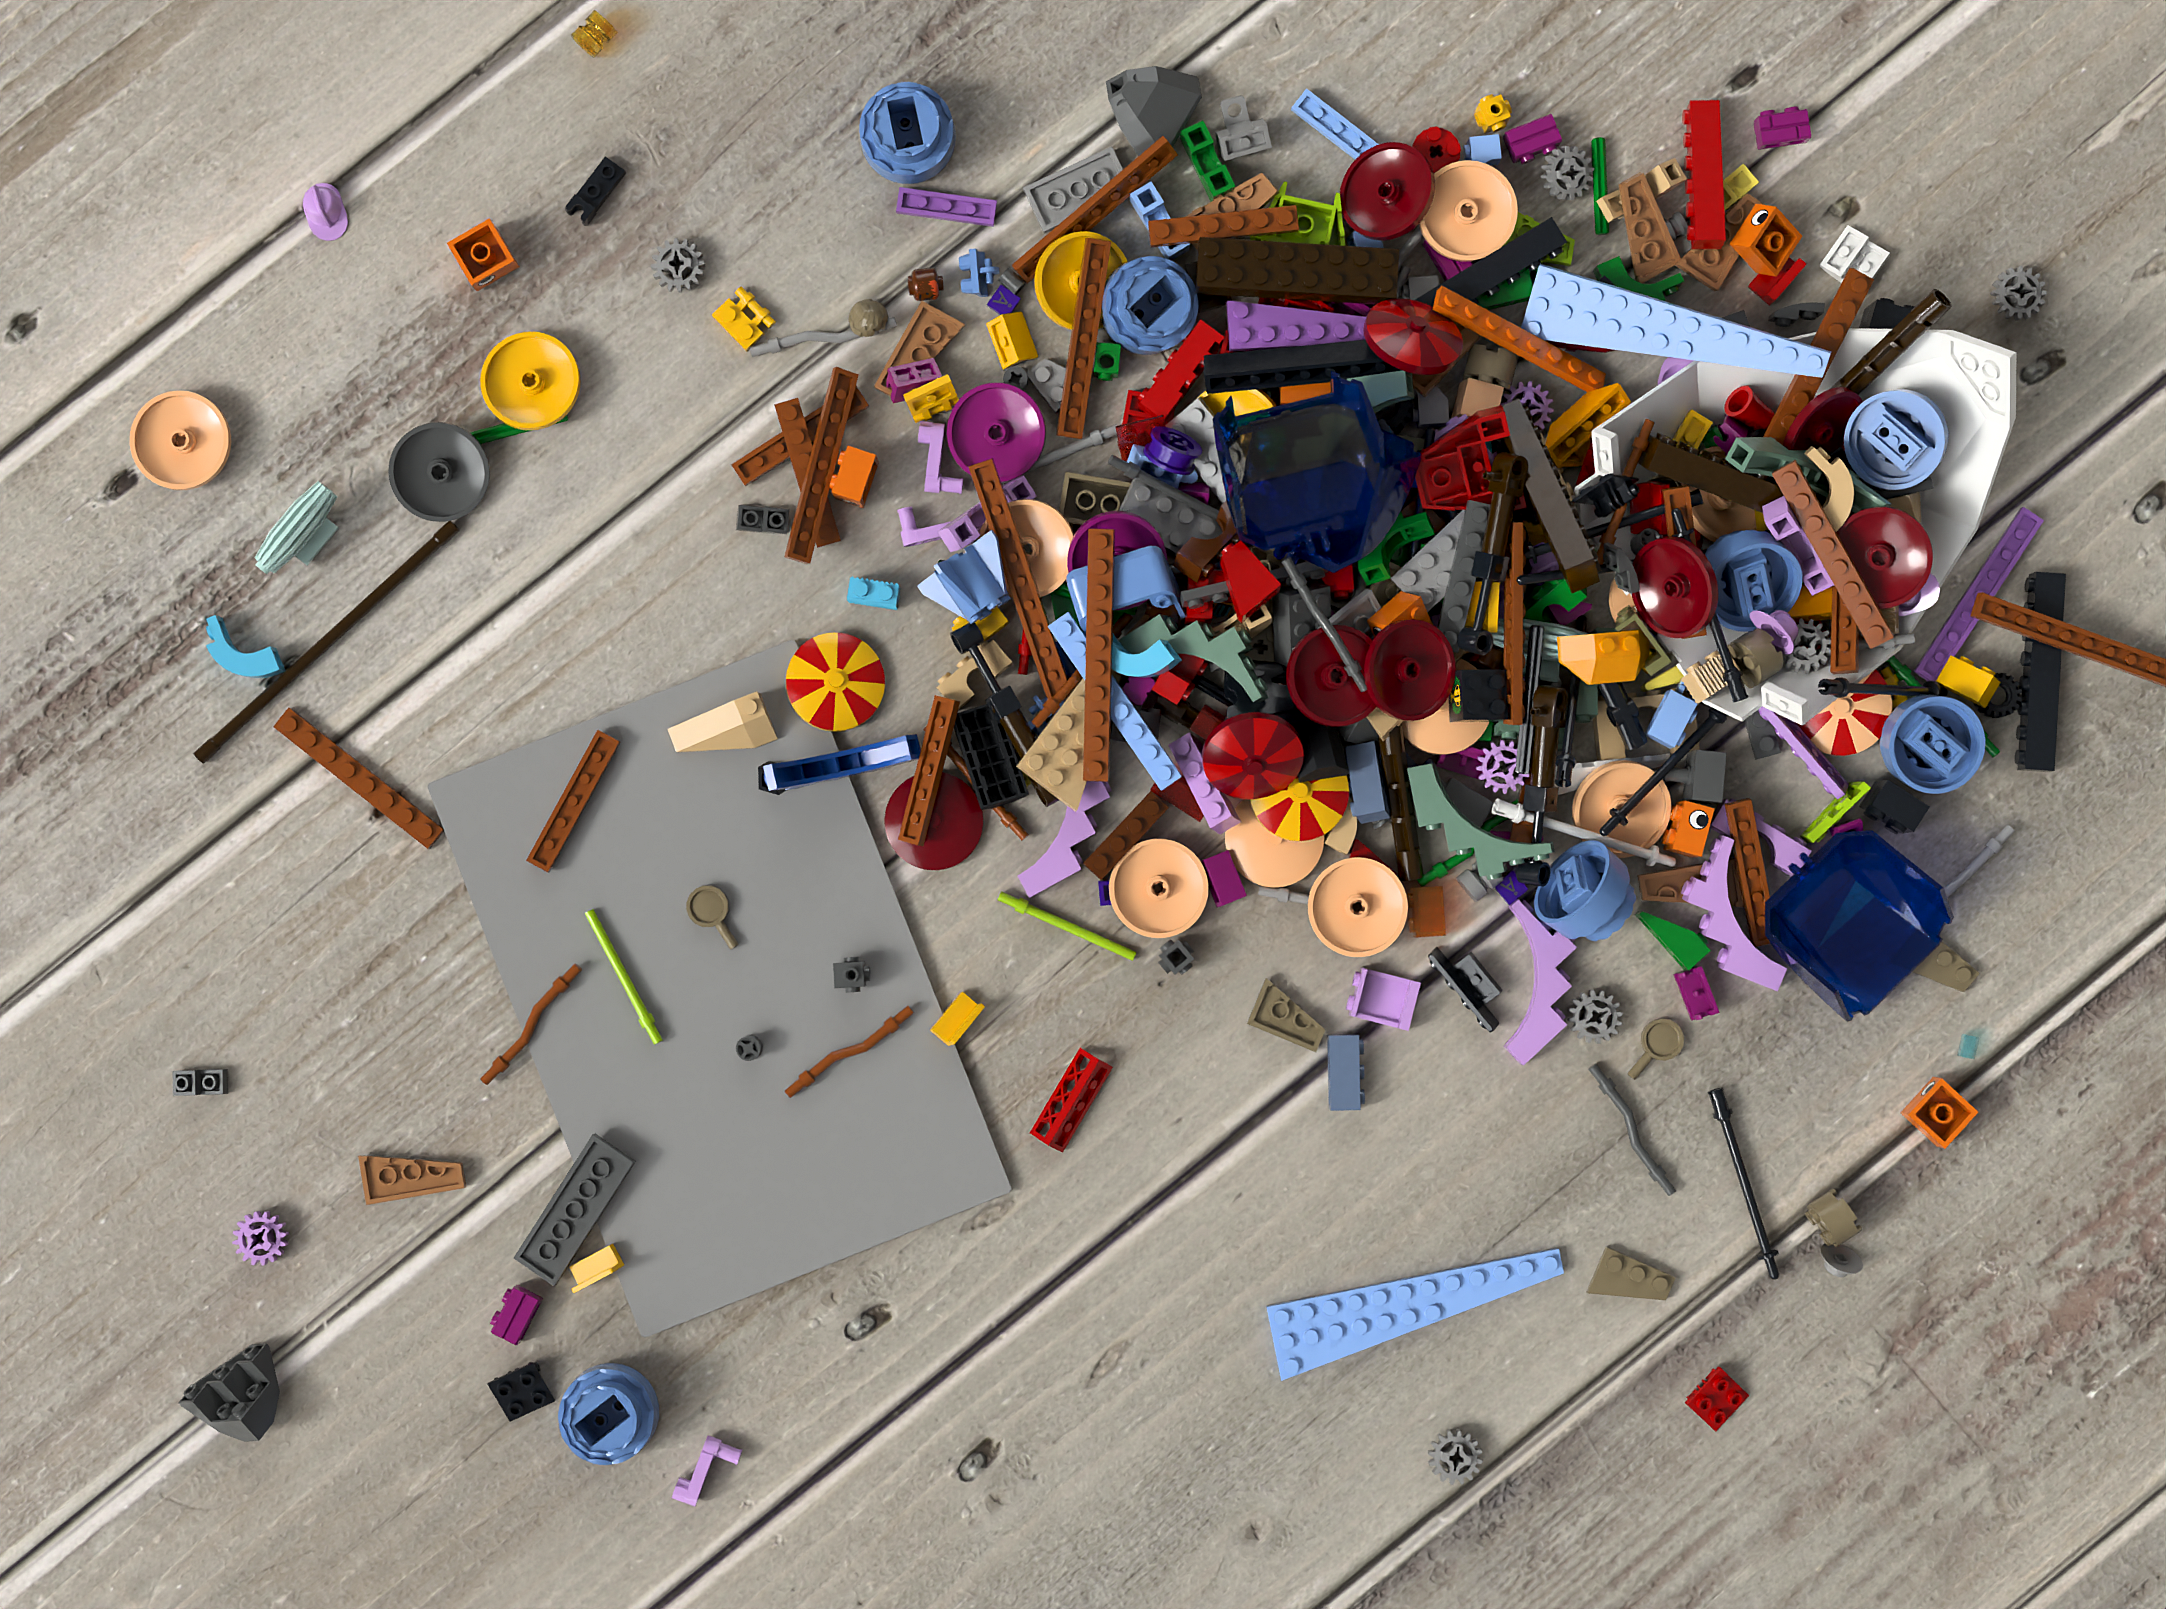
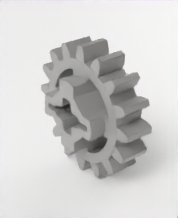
M1561 146L1560 149L1552 150L1553 156L1545 157L1549 163L1548 165H1542L1541 168L1546 170V174L1541 175V178L1547 180L1543 187L1551 188L1549 195H1557L1559 200H1565V198L1566 200H1574V197L1583 196L1581 190H1589V186L1586 183L1587 181H1593V178L1589 176V172L1594 171V168L1588 167L1591 158H1583L1586 153L1584 150L1578 151L1576 146ZM1567 171H1573L1572 173H1568V175H1562V173H1566Z
M674 238V244L671 245L666 240V247L664 249L659 246L657 247L660 254L652 255L653 260L657 262L651 265L652 270L657 271L653 276L655 280L661 279L659 282L661 287L668 284L669 292H672L674 287L677 288L679 293H682L683 287L691 291L690 284L699 285L697 276H704L700 268L705 267V262L699 261L703 255L701 252H696L697 246L695 244L688 247L689 242L687 239H684L682 244H680L678 239ZM682 251L689 253L693 259L685 258ZM672 252V254L667 259H665V257ZM678 258H679V260H680V262L682 263V265L679 267V270H678V273H677V271H676V269L674 268V266L677 265V261H678ZM663 272L671 273L674 281L668 279ZM689 272H692L691 275L685 279L686 275Z
M2022 266L2017 267L2015 271L2011 267L2006 270V274L2004 272L1999 274V280L1993 282L1992 285L1997 289L1990 293L1991 296H1996V300L1992 302V305L1999 304L2000 308L1997 312L2005 311L2006 319L2014 315L2015 321H2018L2023 315L2026 320L2031 317V313L2035 315L2040 311L2038 306L2045 304L2041 297L2047 295V291L2041 290V287L2046 283L2038 282L2039 273L2034 276L2031 275L2032 268L2023 272ZM2013 279L2011 286L2006 288L2005 285L2008 280ZM2033 299L2030 306L2025 308L2027 300Z
M1801 618L1797 625L1799 629L1798 636L1793 642L1794 651L1791 654H1783V661L1787 660V669L1793 665L1795 666L1796 673H1798L1800 668H1804L1805 673L1808 674L1810 667L1818 671L1819 663L1823 665L1827 663L1828 659L1826 657L1831 655V649H1829L1831 647V640H1826L1829 636V631L1822 632L1821 623L1815 627L1813 626L1812 619H1810L1808 624H1804V620ZM1818 645H1821V651L1816 655L1817 651L1815 649Z
M1589 990L1588 997L1586 994L1580 993V1001L1572 1000L1576 1006L1575 1008H1568V1011L1573 1013V1017L1567 1018V1021L1574 1022L1570 1029L1571 1031H1579L1577 1038L1581 1039L1586 1036L1587 1043H1591L1594 1038L1596 1044H1601L1602 1037L1606 1041L1610 1040L1609 1033L1617 1035L1618 1032L1614 1027L1615 1025L1622 1026V1023L1617 1021V1017L1622 1016L1623 1013L1616 1012V1008L1620 1004L1617 1002L1611 1003L1612 995L1604 998V991H1599L1596 996L1594 990ZM1592 1000H1599L1606 1005L1600 1008L1596 1007ZM1583 1007V1017L1579 1019V1013L1581 1008ZM1592 1012H1602L1600 1016L1597 1017L1598 1022L1589 1021L1590 1018H1592L1593 1016ZM1609 1015H1611V1020H1610V1023H1609V1025H1608V1027H1607V1025H1606L1607 1017H1608ZM1592 1026L1598 1033H1589L1585 1028Z
M1448 1429L1446 1432L1447 1436L1443 1437L1440 1433L1438 1434L1440 1440L1438 1443L1435 1441L1431 1442L1435 1449L1428 1450V1454L1433 1457L1428 1463L1430 1466H1436L1432 1472L1434 1475L1441 1473L1440 1480L1442 1482L1449 1478V1483L1453 1485L1455 1479H1458L1462 1485L1464 1484L1465 1477L1469 1480L1473 1479L1472 1471L1479 1473L1476 1464L1483 1463V1460L1477 1457V1455L1481 1454L1482 1450L1481 1448H1474L1478 1442L1476 1439L1469 1441L1471 1435L1468 1432L1462 1436L1461 1430L1457 1429L1455 1435H1452ZM1451 1442V1445H1449V1446H1448L1447 1448H1445V1449H1442V1447H1443L1445 1444ZM1462 1443L1468 1445L1471 1454L1463 1451ZM1455 1452H1457L1460 1458H1456L1453 1464L1450 1456H1454ZM1439 1460L1447 1462L1448 1471L1441 1467ZM1468 1465V1467L1465 1470L1459 1472V1470L1462 1467Z

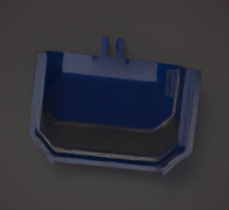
M1331 371L1332 393L1235 416L1233 399L1230 396L1221 413H1216L1212 419L1215 444L1226 501L1239 540L1263 550L1305 541L1306 549L1309 556L1315 555L1316 550L1312 539L1320 537L1324 551H1330L1331 548L1327 535L1365 526L1388 503L1383 433L1361 381L1355 379L1348 381L1340 378V374Z

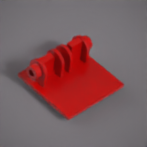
M1719 1366L1716 1369H1711L1712 1371L1706 1377L1708 1381L1706 1382L1702 1379L1701 1381L1704 1385L1702 1387L1697 1385L1696 1387L1699 1390L1695 1389L1686 1397L1687 1400L1685 1401V1404L1715 1432L1749 1397Z

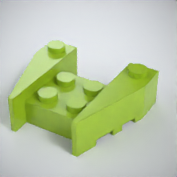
M1284 181L1269 208L1296 205L1299 231L1250 237V240L1345 246L1340 193L1336 192L1333 205L1285 195L1288 182Z

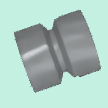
M1477 861L1472 864V870L1466 869L1456 877L1461 887L1475 902L1487 894V888L1493 889L1503 881L1502 877L1487 880V876L1480 877Z

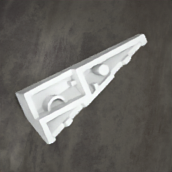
M1670 753L1576 763L1575 767L1572 768L1571 786L1565 787L1566 781H1563V787H1559L1558 795L1577 790L1588 774L1606 763L1629 760L1639 762L1653 769L1662 766L1670 757Z

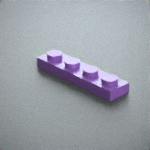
M899 187L896 213L994 227L997 200Z

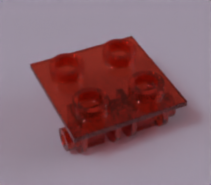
M1164 415L1115 426L1118 438L1117 444L1122 460L1127 462L1133 444L1145 447L1146 444L1151 443L1152 438L1150 434L1153 428L1166 427Z

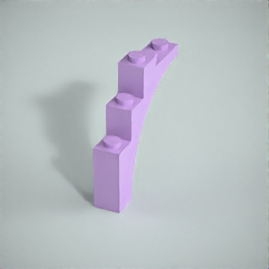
M1086 782L1078 810L1075 812L1067 806L1060 831L1047 852L1033 866L1018 875L1029 898L1082 870L1080 864L1083 861L1078 851L1072 852L1070 848L1096 834L1094 829L1098 826L1092 815L1086 816L1085 811L1110 798L1108 793L1112 790L1108 782Z
M1719 834L1718 838H1714L1711 843L1710 852L1712 853L1709 860L1705 861L1701 867V879L1691 876L1690 880L1684 883L1681 894H1683L1682 899L1709 910L1707 915L1704 914L1699 924L1701 930L1699 933L1726 944L1725 948H1722L1717 956V962H1719L1717 966L1719 968L1778 991L1787 968L1770 960L1756 949L1737 923L1728 898L1727 888L1728 860L1734 840Z
M1515 900L1508 907L1519 920L1529 940L1534 963V984L1532 998L1526 1015L1517 1031L1506 1042L1504 1048L1519 1064L1525 1065L1567 1026L1563 1021L1566 1018L1565 1015L1556 1006L1553 1009L1550 1006L1572 987L1568 982L1570 977L1561 968L1557 970L1555 967L1577 947L1573 944L1575 939L1566 938L1556 930L1550 934L1548 932L1551 929L1550 926L1533 916L1532 912L1534 909L1525 900L1522 902Z

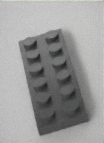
M596 1133L592 1134L514 1256V1259L551 1285H557L636 1161Z

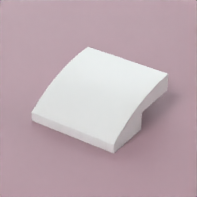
M1847 225L1821 262L1820 267L1840 283H1842L1849 268H1854L1874 279L1890 257V252L1870 242L1868 236Z

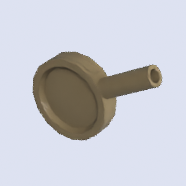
M714 886L696 888L689 895L686 902V911L689 918L701 927L715 926L730 950H732L739 944L723 921L729 912V901L726 894Z
M1659 1018L1645 1025L1641 1033V1045L1645 1053L1627 1074L1635 1080L1653 1058L1666 1061L1677 1056L1684 1045V1035L1678 1024L1669 1019Z

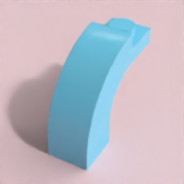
M214 615L206 618L208 626H206L207 633L211 640H215V642L206 645L214 660L223 668L249 678H267L285 672L277 648L270 646L254 653H242L233 645L222 617Z
M1113 634L1112 670L1120 674L1144 678L1154 677L1169 671L1182 661L1167 640L1159 639L1146 651L1140 654H1132L1121 645Z

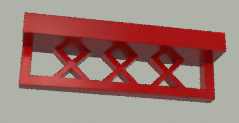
M1079 1048L1031 1129L1030 1134L1046 1145L1063 1153L1113 1067L1084 1049ZM1085 1056L1090 1061L1086 1068L1080 1071V1063ZM1075 1079V1087L1072 1091L1067 1092V1085L1071 1080ZM1062 1101V1109L1060 1112L1055 1113L1054 1107L1057 1102ZM1049 1122L1050 1129L1046 1136L1040 1134V1131L1044 1124Z

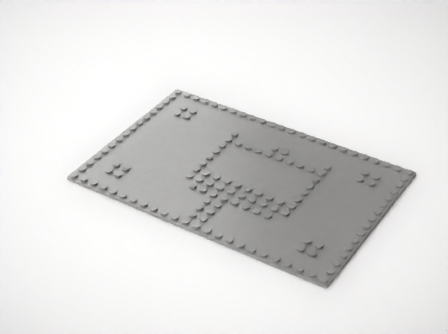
M794 640L779 644L428 784L432 801L522 1031L533 1006L552 988V983L559 976L562 977L575 963L582 969L569 983L570 987L564 993H560L542 1011L528 1047L573 1162L575 1163L592 1134L595 1133L636 1161L600 1216L597 1224L606 1247L613 1243L624 1263V1266L616 1270L642 1337H649L1011 1191L1010 1182L955 1044L946 1045L930 1031L943 1013L850 777L820 782L798 789H790L780 795L759 790L758 767L768 761L781 763L839 752L831 731L811 726L798 716L790 704L786 692V673L793 655L799 649ZM758 691L761 694L778 738L775 741L751 749L676 752L668 729ZM597 730H600L621 743L551 871L548 873L529 863L526 859ZM714 886L726 894L729 901V912L723 921L739 944L732 950H730L715 926L701 927L689 918L686 911V902L689 895L696 888ZM594 909L648 1013H652L656 1021L654 1024L663 1039L658 1044L654 1045L646 1029H642L638 1021L640 1018L585 916V913L589 910ZM859 957V962L865 961V966L870 968V981H866L865 987H860L861 992L846 993L845 988H834L833 963H844V958ZM850 970L848 975L851 979H854L856 973ZM907 1006L913 1010L914 1013L899 1025L900 1028L893 1034L890 1032L867 1052L835 1061L815 1078L814 1083L809 1087L805 1086L793 1097L790 1098L784 1090L797 1081L801 1073L805 1070L809 1071L831 1052L863 1043L884 1025L883 1022L890 1016H896ZM748 1035L757 1037L762 1043L761 1055L751 1061L741 1059L736 1052L737 1042Z

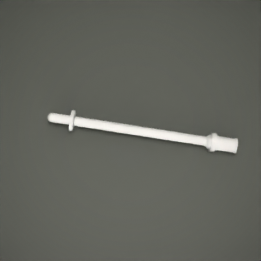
M1497 798L1492 806V814L1512 819L1514 823L1518 824L1523 820L1530 823L1534 821V813L1524 810L1523 804L1518 803L1515 805ZM1544 816L1543 827L1584 840L1599 841L1607 847L1645 858L1646 865L1653 866L1656 862L1667 866H1674L1676 864L1674 857L1659 853V847L1656 845L1646 849Z

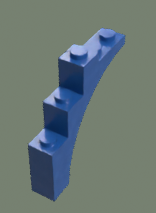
M917 734L905 735L835 753L763 766L764 781L769 791L798 789L820 782L838 780L860 773L874 772L918 760L921 749Z

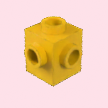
M1490 94L1480 99L1474 116L1478 126L1482 127L1484 134L1492 130L1497 132L1507 126L1506 124L1511 118L1512 109L1508 100H1504L1501 94L1495 97L1493 94ZM1495 108L1497 114L1492 113L1491 110Z

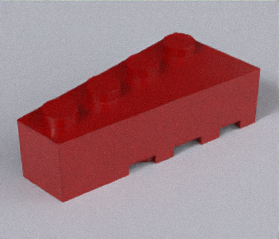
M1200 319L1194 329L1182 340L1183 344L1181 347L1171 353L1167 359L1169 363L1165 369L1160 368L1152 379L1155 381L1150 389L1146 387L1140 394L1138 400L1141 402L1138 409L1147 413L1155 422H1159L1162 425L1166 417H1169L1170 411L1174 407L1176 408L1204 371V355L1217 354L1224 336Z

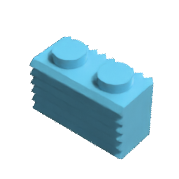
M852 576L849 581L847 601L854 604L897 610L901 588L898 583L894 585L892 582L890 584L883 581L879 582L878 580L874 582L873 579L869 581L868 578L864 580L863 577L859 579Z

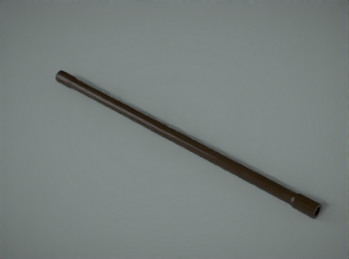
M452 521L445 523L405 563L217 734L200 746L193 753L194 756L203 764L220 750L225 742L437 549L460 531L459 528Z

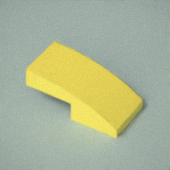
M1744 163L1723 180L1724 211L1759 183Z

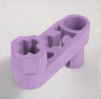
M920 421L918 443L930 444L924 491L931 493L944 491L962 494L963 478L942 477V474H940L945 424Z
M912 507L897 510L902 527L900 534L904 547L941 540L942 538L937 531L950 523L946 522L920 529L916 526Z
M708 1435L691 1481L679 1477L672 1498L695 1507L713 1459L718 1457L737 1465L743 1450L722 1443V1440Z

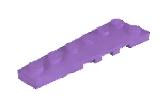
M1227 301L1226 303L1229 351H1252L1366 340L1363 327L1367 317L1238 301Z

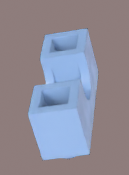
M1499 134L1469 137L1467 145L1463 146L1464 160L1498 165L1502 159Z
M1152 182L1147 183L1130 194V202L1148 232V221L1171 219L1165 209L1163 199ZM1190 243L1161 246L1158 248L1165 259L1172 261L1189 251Z

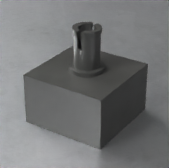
M1705 750L1690 751L1686 756V767H1674L1663 778V781L1684 783L1682 801L1705 804L1722 803L1727 753Z

